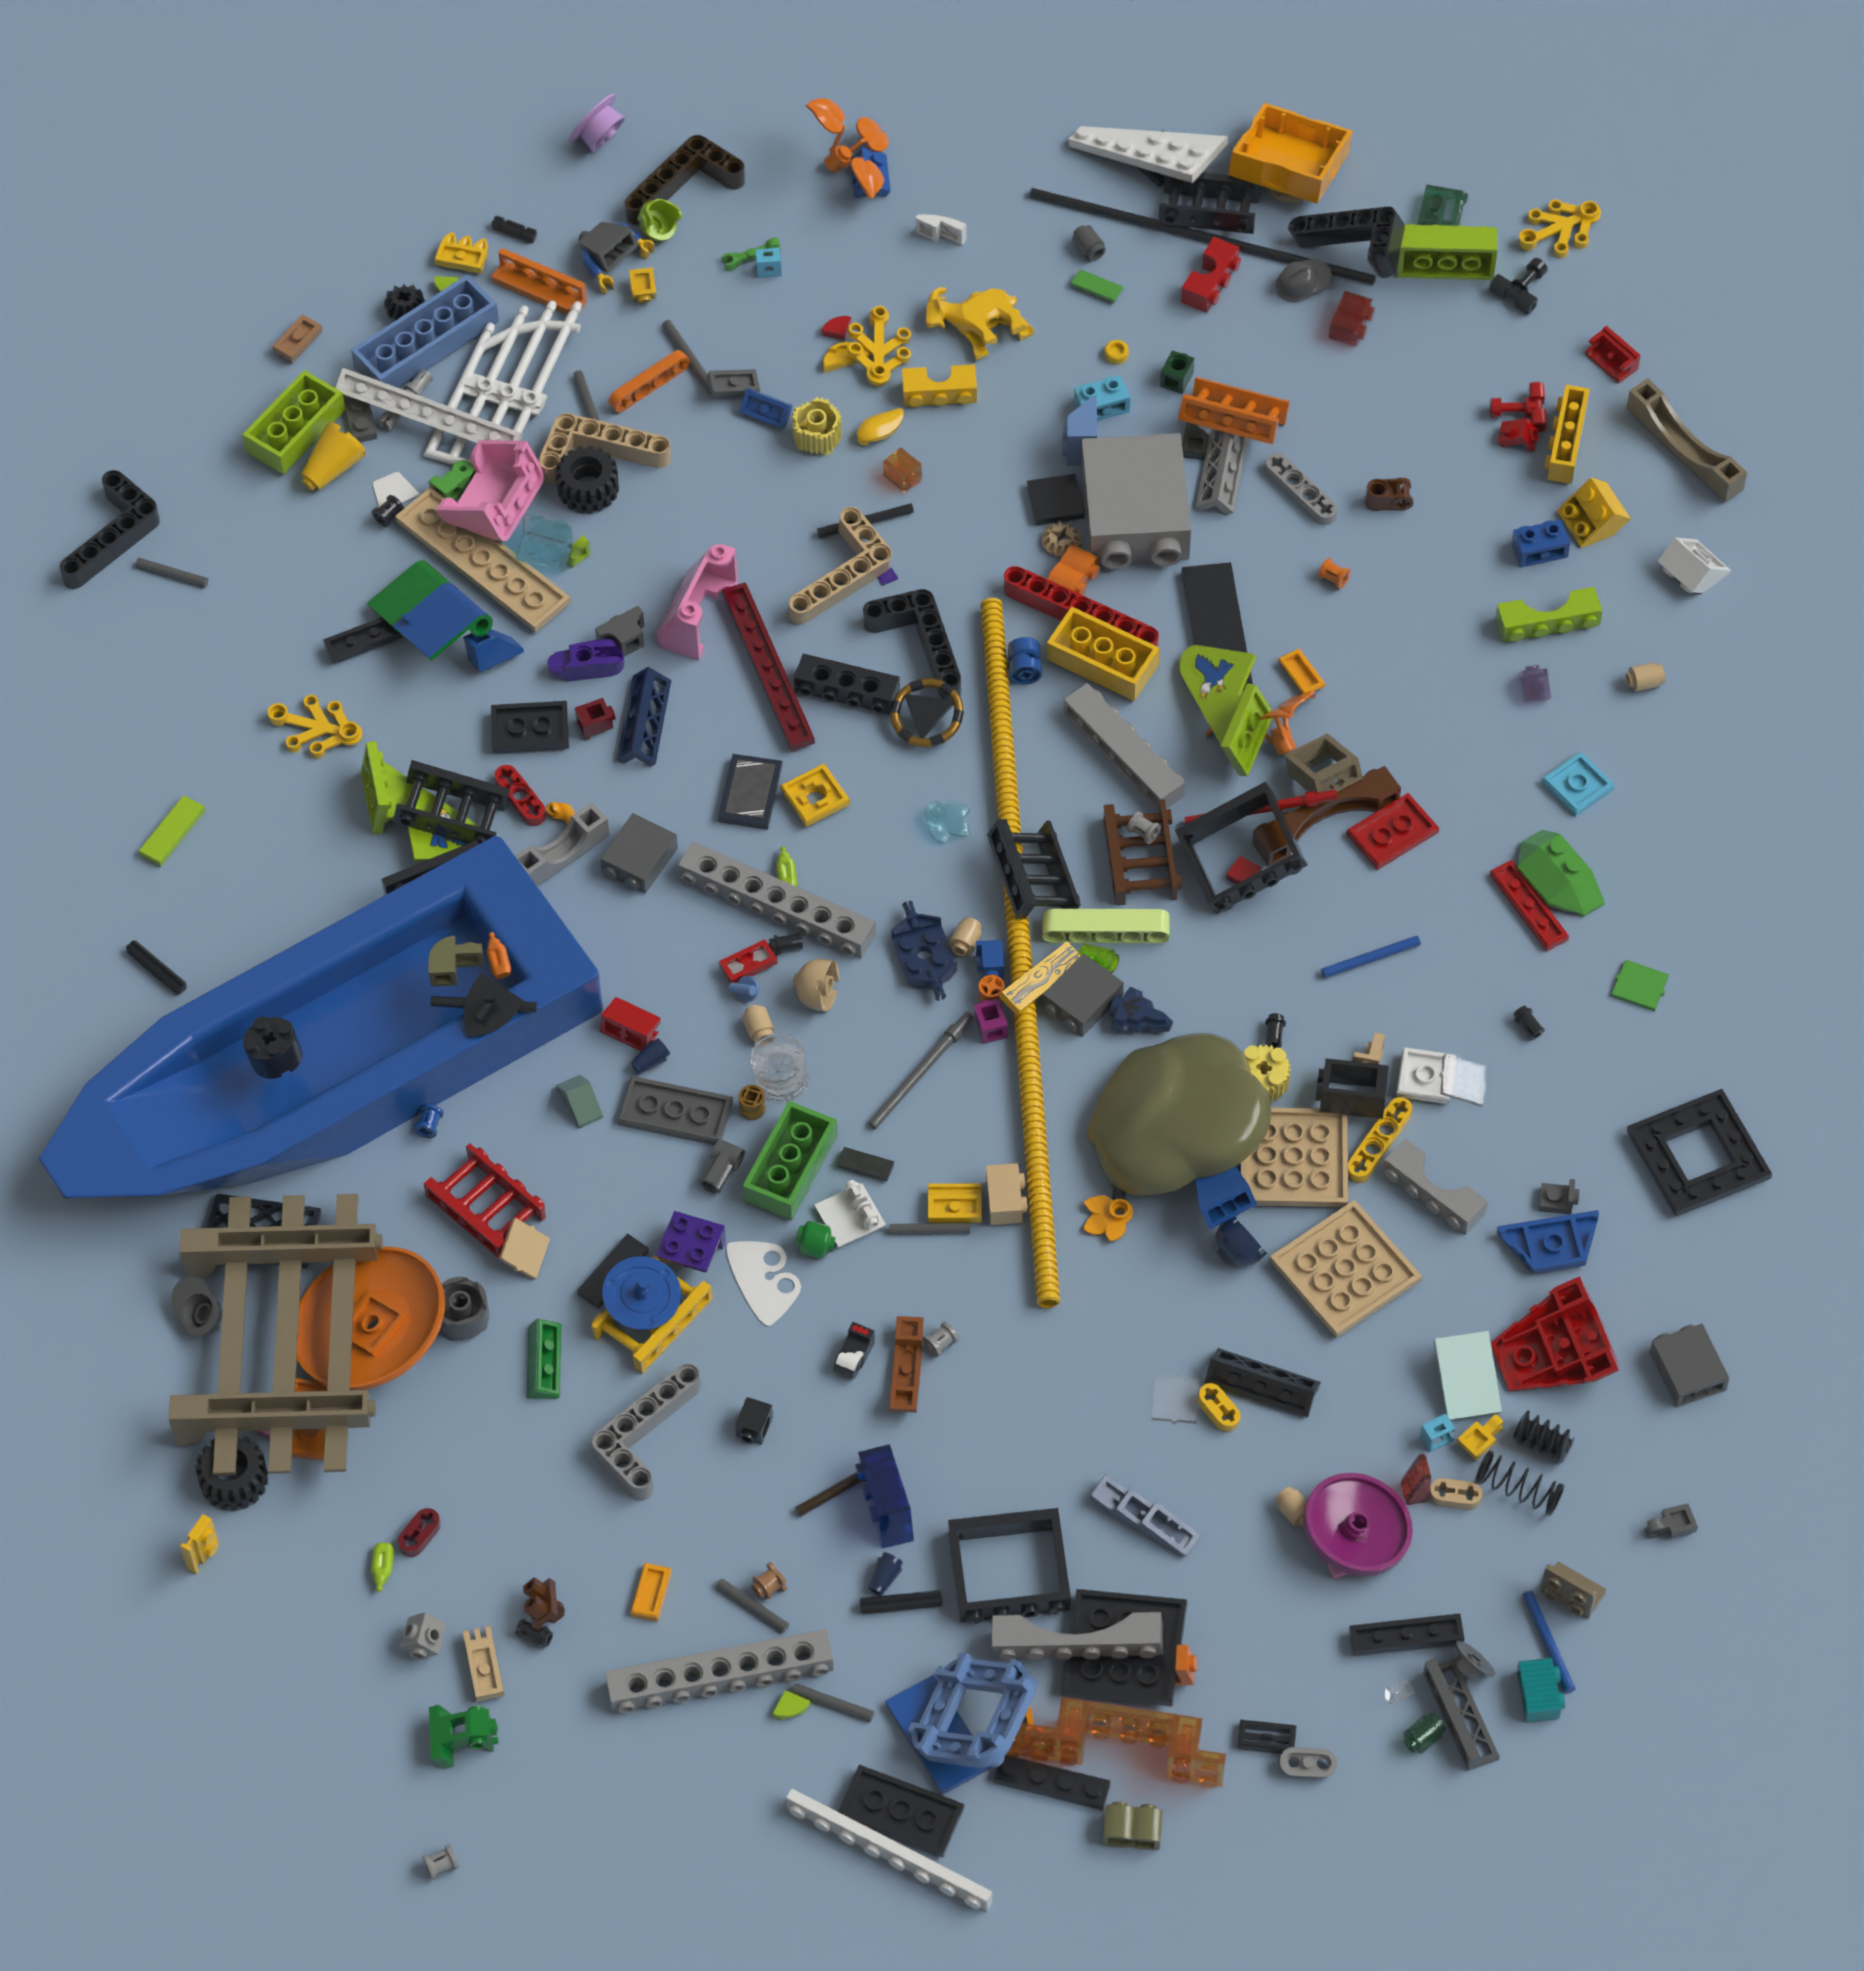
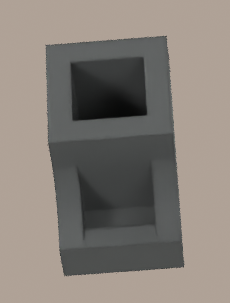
M636 606L595 628L597 641L604 639L615 641L621 648L624 657L644 647L643 631L641 630L645 627L643 611L639 606Z

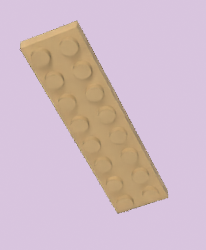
M429 487L395 516L396 522L535 633L571 603L569 595L500 541H495L443 522L436 509L444 497L432 487Z

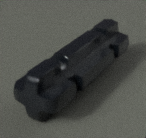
M495 216L492 220V228L501 232L504 230L503 233L519 239L523 237L524 241L533 243L537 237L536 229L530 227L526 229L525 225L508 219L505 221V218Z

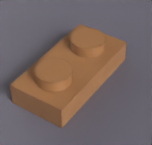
M302 314L272 346L273 352L293 363L323 331L322 325Z

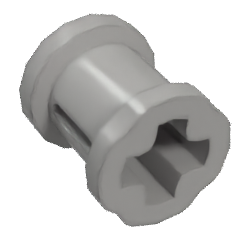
M1140 811L1133 815L1127 825L1128 832L1138 834L1144 838V842L1147 844H1151L1156 839L1161 829L1159 823H1152L1147 820Z
M945 1321L940 1324V1328L933 1334L923 1337L926 1348L936 1357L940 1356L941 1351L949 1344L959 1341L956 1331Z
M449 1844L442 1851L431 1856L427 1854L423 1856L424 1863L432 1880L437 1878V1874L451 1868L455 1870L459 1868Z

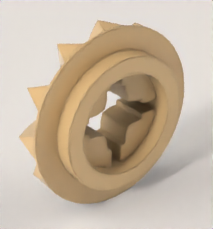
M1059 521L1055 525L1050 524L1046 530H1043L1042 545L1052 555L1063 556L1072 544L1078 547L1081 545V535L1078 527L1074 528L1070 522L1062 524ZM1062 534H1066V539H1062L1057 544V536L1060 537Z

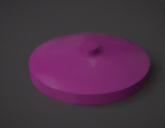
M1341 1473L1328 1477L1314 1488L1303 1511L1304 1531L1314 1551L1332 1567L1351 1575L1374 1576L1389 1571L1402 1560L1411 1544L1413 1534L1412 1520L1405 1503L1392 1488L1368 1475Z

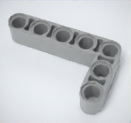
M686 1363L680 1365L597 1431L592 1438L595 1459L636 1500L642 1501L651 1497L654 1491L653 1480L650 1470L629 1448L699 1393L701 1389L700 1373L694 1364ZM686 1378L694 1379L692 1382L689 1383L683 1382V1380ZM667 1394L673 1395L670 1399L662 1398V1396ZM644 1411L652 1412V1414L648 1416L641 1415V1413ZM627 1427L632 1429L631 1431L625 1433L620 1431L621 1429ZM603 1444L611 1445L608 1449L599 1448ZM623 1462L629 1464L628 1466L623 1468L617 1466L618 1464ZM638 1481H645V1482H647V1483H646L645 1485H643V1486H636V1485H635V1483L638 1482Z

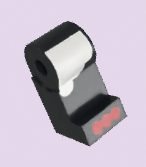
M852 1321L847 1338L836 1357L833 1371L855 1379L875 1344V1330Z

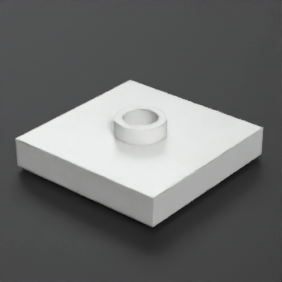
M1403 1047L1396 1097L1449 1105L1456 1055Z

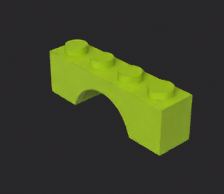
M1595 587L1570 591L1569 599L1565 605L1549 612L1532 609L1522 599L1498 603L1495 619L1502 641L1516 642L1524 638L1543 637L1547 634L1567 633L1575 629H1589L1598 626L1601 623L1602 607Z

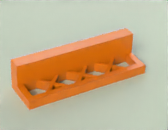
M501 248L498 252L500 265L491 276L492 283L545 306L550 301H555V310L568 315L576 301L582 304L581 309L586 304L585 283L504 248Z

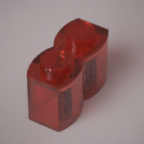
M1344 291L1338 309L1332 319L1328 338L1354 346L1358 344L1359 339L1364 340L1368 327L1365 324L1367 321H1372L1375 307H1372L1373 299Z

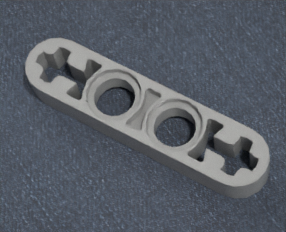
M1279 453L1272 454L1267 458L1265 469L1268 476L1310 516L1323 525H1329L1336 520V504L1288 458ZM1297 478L1300 482L1296 485H1290L1286 480ZM1312 493L1316 498L1309 501L1304 499L1303 495Z

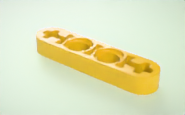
M1397 1097L1388 1104L1384 1110L1383 1119L1376 1121L1349 1160L1348 1177L1353 1182L1362 1183L1370 1178L1412 1116V1104L1408 1099ZM1404 1108L1405 1111L1399 1113L1396 1121L1394 1119L1396 1109ZM1388 1125L1393 1128L1394 1132L1390 1135H1384L1380 1132L1379 1128ZM1376 1145L1380 1148V1152L1375 1155L1369 1154L1366 1151V1147ZM1364 1159L1366 1161L1364 1171L1355 1172V1168H1359Z

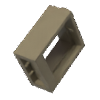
M1328 733L1284 755L1289 776L1308 792L1316 791V793L1335 789L1338 792L1363 779L1358 757ZM1330 757L1336 761V763L1316 773L1309 769Z

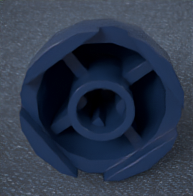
M1236 1217L1223 1222L1216 1232V1243L1220 1248L1216 1253L1226 1264L1231 1261L1236 1266L1248 1267L1254 1265L1267 1255L1263 1248L1258 1251L1261 1245L1239 1221L1233 1223L1237 1219Z

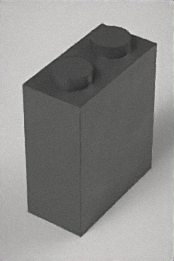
M632 813L600 858L602 872L612 880L617 879L625 883L630 889L639 890L646 894L678 849L677 834Z
M1083 953L1043 993V1008L1049 1016L1061 1020L1068 1030L1077 1032L1083 1037L1110 1010L1115 996H1123L1124 982Z
M1703 1324L1696 1326L1687 1325L1678 1332L1672 1334L1664 1333L1652 1340L1650 1354L1676 1408L1727 1390L1729 1376Z

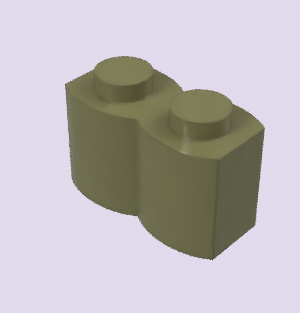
M1121 1801L1106 1805L1102 1845L1119 1848L1132 1847L1143 1850H1159L1163 1810L1157 1809L1152 1804L1131 1807Z

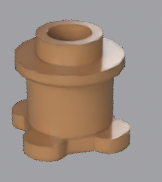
M771 1562L766 1564L768 1570L760 1576L752 1578L753 1584L751 1587L760 1599L764 1597L769 1600L772 1597L771 1595L778 1589L783 1592L787 1590L785 1577Z

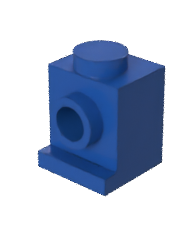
M1002 940L976 941L977 971H982L983 977L996 975L1004 980Z

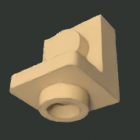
M1375 1032L1373 1041L1367 1042L1365 1054L1354 1052L1352 1061L1380 1064L1384 1050L1385 1034Z

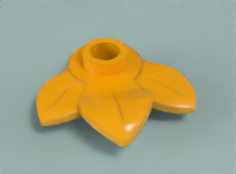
M1105 1195L1091 1197L1084 1201L1086 1208L1092 1213L1085 1223V1232L1092 1235L1106 1233V1237L1110 1242L1118 1240L1125 1234L1126 1223L1133 1217V1208L1129 1202L1124 1199L1112 1200ZM1117 1211L1124 1212L1123 1215H1116L1115 1213Z

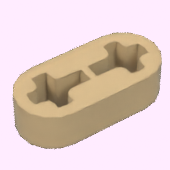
M1447 1478L1434 1480L1429 1492L1430 1499L1435 1505L1464 1510L1476 1509L1481 1504L1483 1495L1481 1487L1474 1482ZM1440 1488H1445L1444 1497L1439 1496ZM1469 1491L1473 1492L1472 1500H1467L1466 1494Z

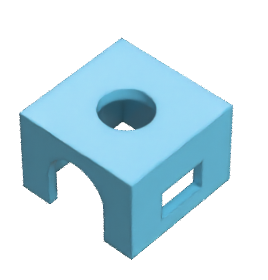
M780 248L757 249L756 265L758 278L782 276ZM773 252V256H763V253ZM769 266L774 268L773 270H765Z
M1445 1413L1423 1424L1420 1437L1429 1452L1454 1441L1451 1431L1455 1432V1427ZM1442 1436L1444 1440L1434 1444L1433 1440Z

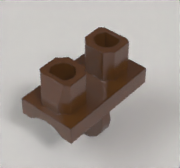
M533 1577L524 1584L523 1593L530 1597L524 1605V1611L531 1616L532 1627L535 1630L539 1631L545 1621L555 1623L564 1616V1604L556 1598V1583L554 1580L548 1578L542 1583Z

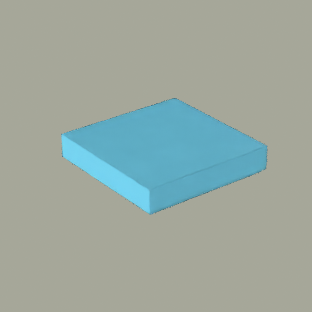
M1579 752L1542 778V784L1575 816H1578L1609 794L1615 787V784L1582 752Z

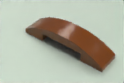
M897 1316L889 1411L917 1413L924 1317Z

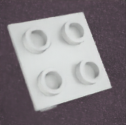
M850 1180L845 1184V1191L814 1204L824 1224L830 1226L831 1236L836 1237L835 1243L838 1248L886 1226L864 1185L854 1180Z

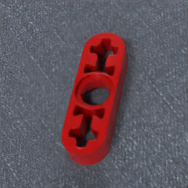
M502 765L498 767L494 774L495 783L510 789L509 803L526 824L530 826L541 825L546 819L544 804L513 766ZM502 776L511 777L512 785L510 786L507 779H502ZM518 791L527 793L526 798L522 800L515 799L513 795ZM530 805L535 813L538 812V815L530 814L528 806Z

